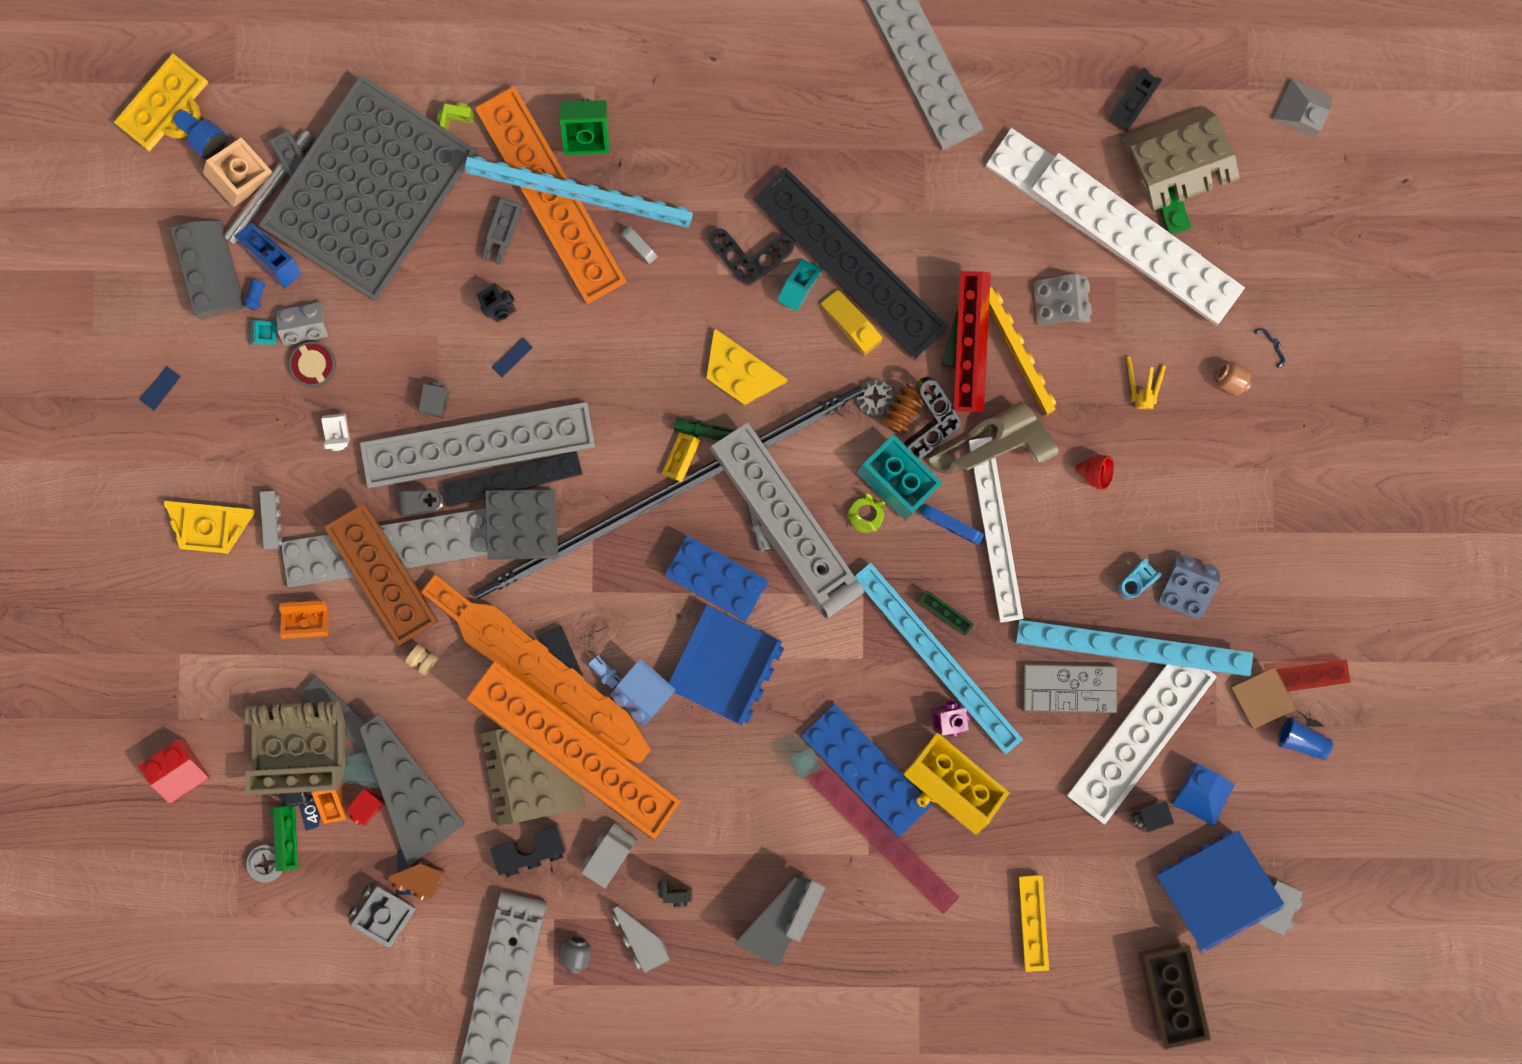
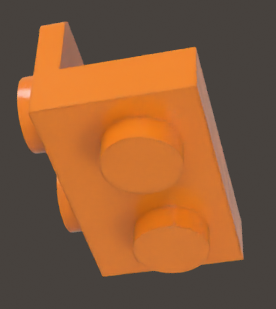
M314 599L309 602L288 601L279 604L281 612L280 636L282 639L328 636L330 611L325 601Z

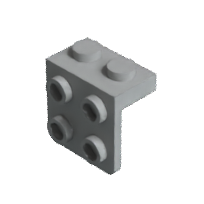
M1070 274L1035 281L1034 293L1037 324L1046 326L1070 321L1082 324L1089 323L1092 307L1088 298L1090 284L1087 277Z

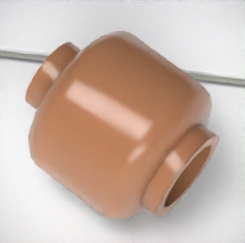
M1236 362L1223 364L1216 374L1218 386L1234 396L1247 392L1252 385L1250 370Z

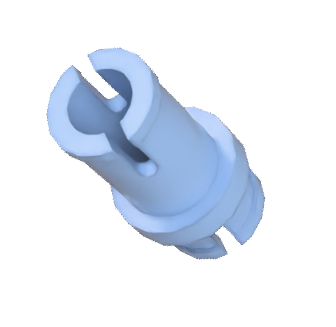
M599 655L588 664L600 676L601 682L604 685L607 684L611 690H614L622 679L617 675L618 672L615 669L612 670Z

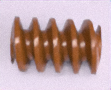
M906 384L907 387L900 388L902 395L895 396L898 403L893 402L890 404L893 411H886V416L889 419L883 418L881 420V423L886 428L900 436H903L900 433L901 430L909 431L905 425L906 423H914L910 415H919L915 407L923 408L916 388Z

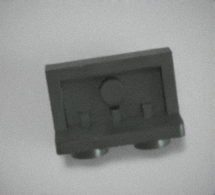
M663 876L662 882L657 884L658 898L663 899V904L673 903V907H685L693 899L692 888L669 890L668 876Z

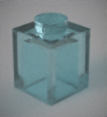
M812 747L791 756L800 778L821 770Z

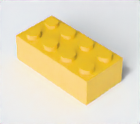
M938 732L923 747L903 774L975 835L989 824L1010 794V792Z

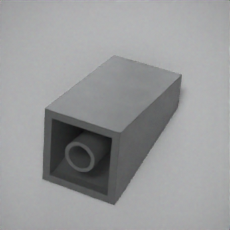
M800 873L799 877L793 875L738 935L736 946L779 966L792 939L786 936V926L788 923L791 924L793 920L791 916L794 910L799 908L800 904H798L801 895L804 896L806 893L804 888L807 882L810 883L813 879Z

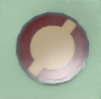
M306 342L299 345L293 351L289 363L291 374L296 381L304 386L313 388L328 383L332 379L336 367V359L332 351L326 345L319 342Z

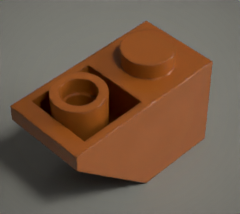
M423 862L389 876L388 881L393 883L392 887L401 891L411 890L415 892V897L426 901L427 898L432 899L435 897L445 871Z

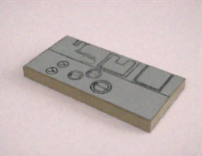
M1024 665L1023 711L1117 713L1118 666Z

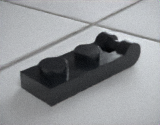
M1144 67L1108 119L1126 132H1128L1163 80L1158 76L1155 78L1149 74V70ZM1142 81L1149 84L1150 87L1146 88L1141 85Z

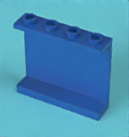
M707 605L669 684L676 689L674 693L742 726L743 722H749L754 712L750 709L753 701L759 702L764 691L760 688L763 681H769L774 671V668L770 667L773 660H779L784 650V647H781L782 641Z
M1239 830L1235 833L1229 831L1219 838V842L1213 845L1209 842L1199 848V853L1193 856L1191 853L1179 859V864L1173 867L1167 865L1158 871L1157 883L1163 886L1196 941V947L1200 954L1282 910L1285 905Z

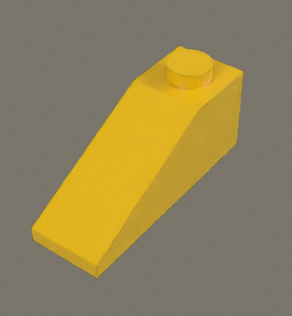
M839 290L820 303L863 357L882 342L883 338Z

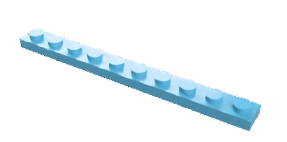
M478 156L473 158L467 157L465 164V173L686 228H689L693 215L692 212H688V209L677 206L672 208L660 201H653L652 203L644 201L640 196L632 195L628 197L621 195L619 191H604L591 184L583 186L571 179L559 180L547 173L539 175L532 173L527 168L515 169L509 167L506 163H491Z
M870 563L861 570L855 578L862 585L864 592L1006 755L1023 738L873 564Z
M1019 620L1016 644L1248 677L1251 675L1253 659L1252 652Z

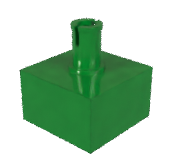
M587 98V101L581 99L580 101L561 102L560 125L564 155L610 154L607 100L592 101Z

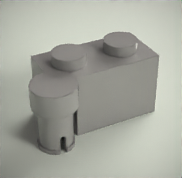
M615 822L607 835L602 833L595 843V846L598 848L594 855L589 853L582 863L585 866L582 874L603 888H606L638 838L623 830V826Z

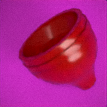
M1096 454L1086 461L1078 463L1075 471L1083 477L1089 486L1099 490H1106L1113 479L1114 461L1110 456Z

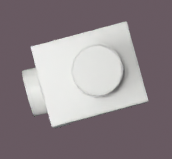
M346 413L322 416L321 420L325 436L324 449H331L332 451L343 450L350 441Z

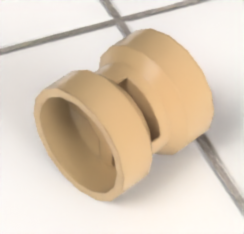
M418 644L409 654L405 663L410 667L415 666L420 674L426 676L435 665L438 657L432 653L428 654L425 648Z

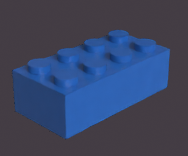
M688 535L664 575L669 580L744 622H747L769 583L767 579Z

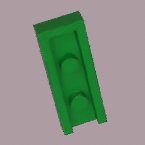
M288 806L272 807L269 809V815L274 820L276 871L298 869L296 808Z

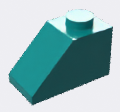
M802 259L787 279L777 301L783 303L787 308L798 311L817 281L822 269Z

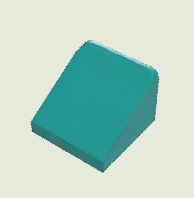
M251 321L249 323V345H276L277 322Z

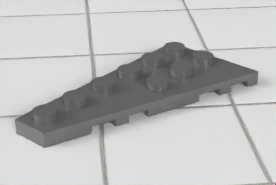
M378 713L359 729L409 867L462 827L465 822Z

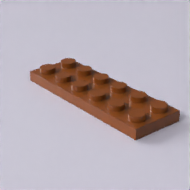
M366 502L324 527L397 646L439 622Z

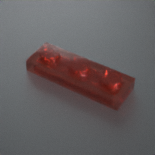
M1347 660L1277 669L1288 692L1351 683Z

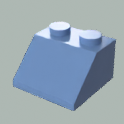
M640 659L616 686L610 696L617 705L624 707L634 720L646 726L676 689Z

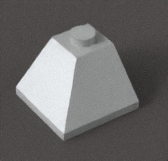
M1291 79L1273 120L1311 138H1315L1321 132L1328 117L1333 97Z

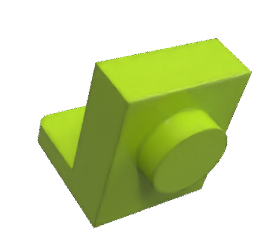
M444 103L443 110H440L438 114V123L440 127L448 131L450 119L473 123L474 113L466 104L456 103V105Z

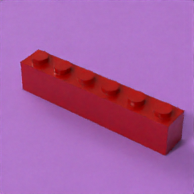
M960 271L954 411L984 412L990 272Z

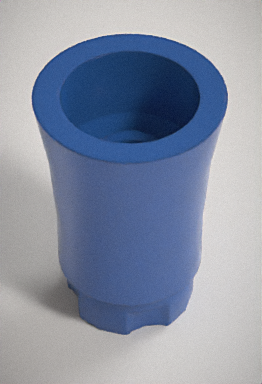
M1289 717L1286 720L1278 737V747L1294 750L1321 760H1326L1333 748L1332 739L1303 725L1293 717Z

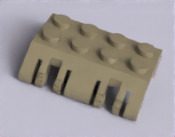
M1206 107L1120 137L1127 157L1134 158L1147 187L1146 199L1152 211L1162 208L1163 205H1170L1169 187L1173 186L1174 195L1178 201L1184 200V196L1188 199L1204 193L1206 189L1207 191L1213 190L1211 176L1213 171H1216L1217 181L1221 186L1226 185L1227 182L1232 183L1239 180V172L1233 149L1217 115Z
M328 701L327 704L326 702H319V717H316L311 702L305 704H274L272 708L274 720H271L266 705H260L259 707L246 706L245 724L252 726V771H245V795L339 790L345 771V720L339 701Z
M505 729L480 734L482 744L491 743L490 746L482 747L483 752L488 753L495 750L496 758L489 759L485 763L486 767L495 765L494 769L487 770L490 789L499 788L500 790L491 793L492 798L497 799L504 796L505 804L494 807L495 813L504 811V814L496 816L498 826L585 808L580 785Z

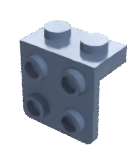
M1176 554L1173 560L1172 573L1159 598L1160 605L1190 617L1201 619L1220 583V570L1211 564L1199 563L1190 556Z

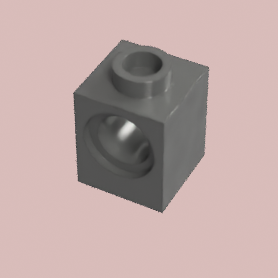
M431 382L430 385L424 384L418 411L424 415L445 418L450 391L444 388L442 383Z

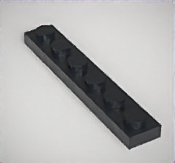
M573 452L442 484L447 507H453L485 499V491L523 490L580 476L583 473L578 453Z

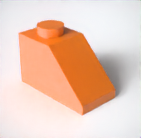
M341 783L339 790L311 792L323 824L347 820Z

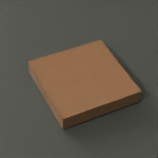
M1275 667L1232 687L1253 729L1297 709Z

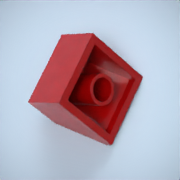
M185 739L176 740L138 766L149 784L169 804H172L210 778Z

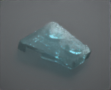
M367 751L345 757V771L341 780L342 783L380 788Z

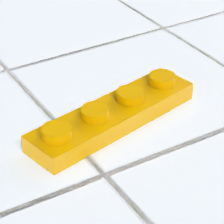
M1043 875L1018 876L1024 971H1048L1049 961Z

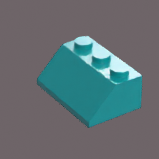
M894 434L856 472L905 521L943 483Z

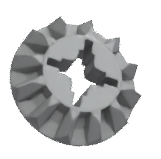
M873 379L866 381L861 386L864 393L857 397V403L864 413L871 416H880L891 408L890 404L893 403L894 396L891 387L885 381ZM874 388H876L878 395L885 396V398L878 399L877 407H875L872 399L865 398L873 394Z
M261 845L250 852L246 865L248 873L253 879L258 882L267 883L277 879L282 871H276L275 862L269 865V870H266L265 867H257L258 864L264 861V856L267 860L275 861V847L272 845Z

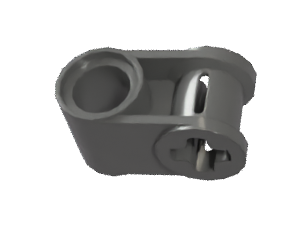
M433 490L398 492L400 516L439 511L444 505V498L439 492ZM431 496L436 498V502H433L432 505L427 503Z

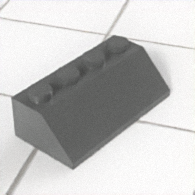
M196 221L172 227L171 231L194 315L200 320H205L246 308L244 307L245 303L243 302L228 241L224 238L225 230L222 221Z

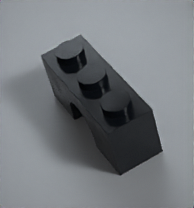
M559 824L534 833L537 840V848L532 854L522 853L517 848L515 840L490 848L498 875L505 874L507 878L518 874L519 868L527 866L528 870L541 866L540 861L549 858L550 862L564 858L562 853L568 850Z

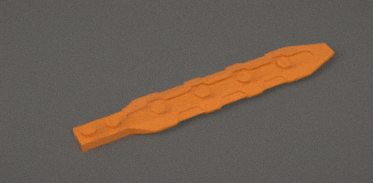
M437 574L433 576L421 591L422 594L457 621L465 643L483 657L486 656L492 662H497L620 756L640 764L651 751V748L626 710L617 705L611 698H606L587 683L582 675L573 668L570 669L548 651L549 649L537 639L533 640L513 624V620L497 607L472 603Z

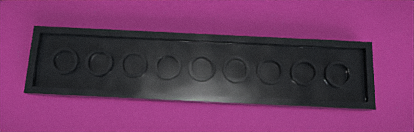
M786 167L753 199L787 235L915 360L948 328L905 283Z

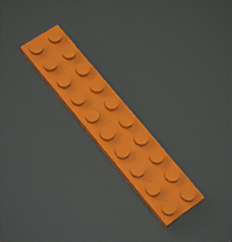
M515 86L475 107L476 112L509 167L515 169L527 168L532 173L539 175L547 173L559 180L568 179ZM520 187L587 305L627 283L581 201Z
M495 661L465 699L652 840L656 839L681 803L679 799Z

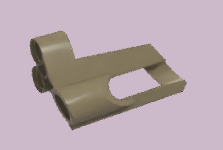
M1018 402L981 422L967 433L928 453L926 459L930 468L939 473L946 474L959 468L969 470L1019 446L1026 448L1032 460L1037 461L1039 464L1059 455V451L1055 442L1043 424L1036 419L1030 407L1023 402ZM987 430L993 439L957 460L947 453Z

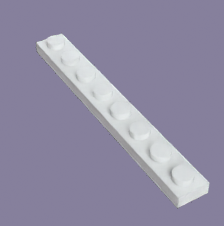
M992 437L969 440L970 452L992 441ZM993 458L974 467L973 472L999 622L1002 623L1023 619L997 463L996 458Z

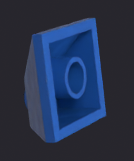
M1192 763L1172 805L1214 826L1235 784L1198 763Z

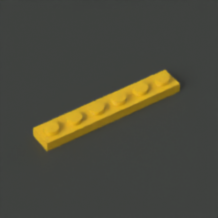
M990 287L989 311L1043 415L1046 416L1055 410V399L1050 392H1046L1043 386L1045 385V380L1040 372L1036 373L1033 367L1035 362L1031 353H1026L1022 346L1024 340L1019 332H1015L1012 326L1014 321L1010 313L1004 311L1001 305L1003 304L1001 295L998 291L994 292L993 288Z

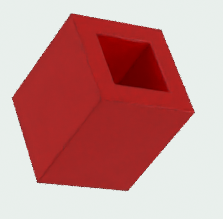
M364 788L346 811L350 813L349 818L357 825L361 823L367 825L384 806L385 801L371 789Z

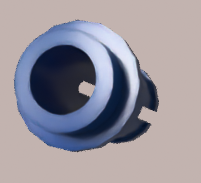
M251 280L247 297L243 299V302H245L244 307L251 310H258V307H261L260 299L265 283Z

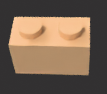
M242 137L208 159L203 170L205 177L232 207H235L251 196L272 173L269 167Z

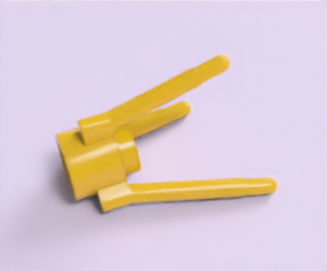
M1127 356V368L1132 393L1131 402H1135V408L1153 409L1154 404L1157 402V395L1166 366H1161L1154 390H1151L1154 368L1150 366L1146 389H1139V393H1137L1131 357Z

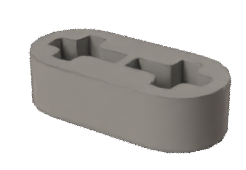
M627 226L620 233L622 238L648 265L657 258L655 252L630 226Z

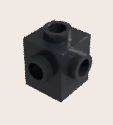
M496 283L476 294L483 314L487 318H492L497 323L505 320L516 311L513 304L515 299L508 289L504 290Z

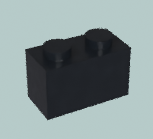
M1156 799L1132 807L1133 814H1131L1133 825L1141 831L1148 833L1175 824L1168 803L1165 800Z

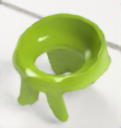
M866 493V498L857 499L847 513L851 526L862 533L877 531L884 518L882 505H885V502L877 501L869 493ZM861 506H872L876 510V518L871 522L862 519L858 515Z

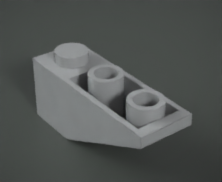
M620 905L613 908L615 912L612 914L613 920L617 927L622 926L625 932L622 935L623 940L628 948L632 946L635 953L632 957L638 969L642 968L645 973L670 960L671 956L660 935Z

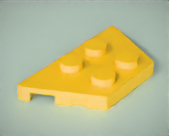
M715 329L707 372V380L744 406L787 383L788 379Z
M164 501V506L171 519L170 523L177 535L176 539L179 548L183 550L229 554L255 513L253 509Z

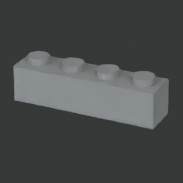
M276 491L260 492L264 550H279L283 542V538L280 537L282 524L279 522L281 509L278 507L280 495Z
M813 880L810 883L807 882L804 888L806 893L804 896L801 895L798 904H800L799 908L794 910L791 916L793 920L791 924L788 923L786 926V936L800 942L826 888L824 885Z

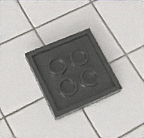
M555 490L485 491L487 560L558 558Z

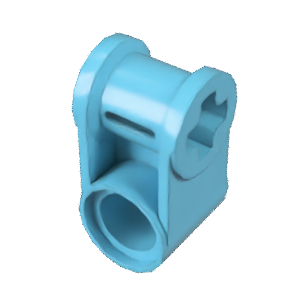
M1144 558L1120 581L1117 592L1123 599L1135 598L1151 586L1162 574L1156 572L1148 563V559ZM1127 582L1133 584L1135 589L1133 594L1126 592L1125 584Z

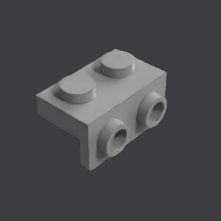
M322 302L276 311L277 331L283 345L286 346L328 337Z

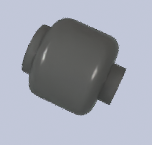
M570 936L562 943L559 961L568 972L579 973L580 970L586 969L589 966L592 949L587 939L581 936Z

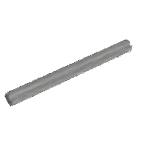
M303 130L296 139V143L302 153L312 143L314 136L310 132ZM281 161L224 234L226 240L233 244L236 243L237 240L234 236L251 223L286 177L287 172Z

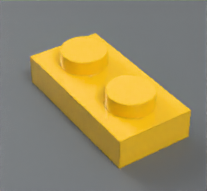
M679 432L661 474L667 478L682 482L700 440Z

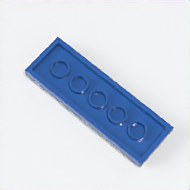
M836 704L802 735L811 747L898 837L932 806L930 802L926 807H921L917 804V798L922 793Z

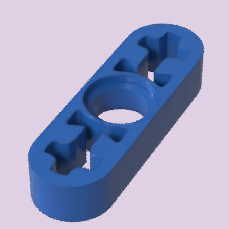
M927 504L924 505L919 514L930 522L979 546L984 537V534Z

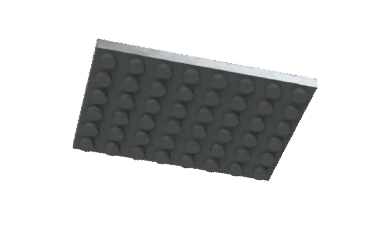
M360 75L259 226L377 302L465 171L467 157L473 158L477 150L363 75Z

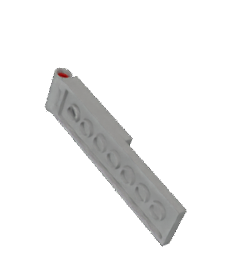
M748 422L709 448L762 524L760 528L814 607L817 606L818 611L824 618L828 619L864 593L860 582L852 574ZM817 567L821 569V574L817 572Z
M501 892L460 1064L510 1063L548 902ZM511 937L517 939L516 945L510 943Z

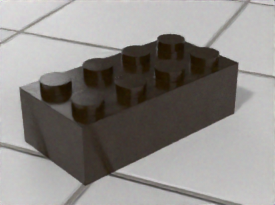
M1179 943L1139 952L1159 1046L1166 1050L1211 1040L1190 945Z

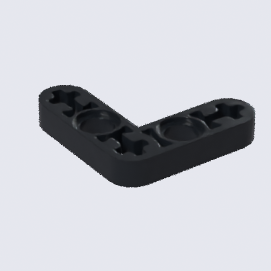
M717 228L709 236L711 247L736 278L746 286L755 284L789 257L794 250L793 240L789 236L781 235L749 259L725 229ZM715 235L725 236L723 240L728 248L724 253L721 252L724 250L722 244L719 242L714 243L716 240ZM779 242H788V251L782 249L777 253L780 258L776 259L774 252L779 249ZM731 251H736L740 254L738 262L731 263L728 261L727 256ZM766 254L770 255L773 260L771 265L762 266L759 262L760 257ZM744 261L747 262L746 264H744V268L748 272L751 270L754 271L752 273L753 279L751 280L748 277L745 279L743 278L744 271L741 268H739L738 271H736L735 269L741 266Z
M931 377L921 378L916 384V391L934 420L903 443L910 451L913 446L915 447L916 452L914 455L919 460L956 433L961 426V419L957 412L954 411L952 404L939 384ZM927 384L930 385L929 389L934 395L931 396L929 393L926 392L925 386ZM938 400H943V407L935 411L934 404ZM948 419H952L951 426H948ZM940 426L943 432H941L937 427ZM931 431H936L935 439L928 442L926 440L927 434ZM920 440L925 444L924 447L919 442Z

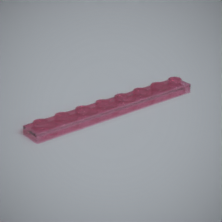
M826 766L810 780L809 783L942 914L960 898Z

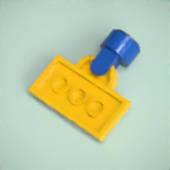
M174 54L167 59L114 121L118 127L149 152L164 134L171 138L188 136V146L204 159H210L222 151L227 141L226 132L209 119L200 122V108L194 99L209 82Z

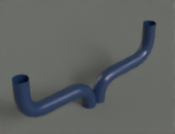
M1264 328L1256 330L1255 334L1264 332L1272 343H1277L1276 351L1282 359L1277 367H1281L1285 363V357L1279 349L1281 345L1279 339H1272L1269 332Z

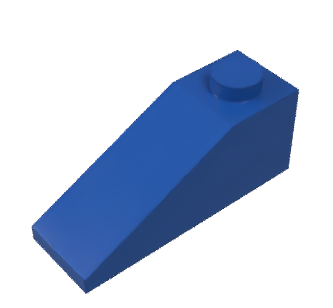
M252 222L234 236L259 265L284 289L302 275L294 258Z

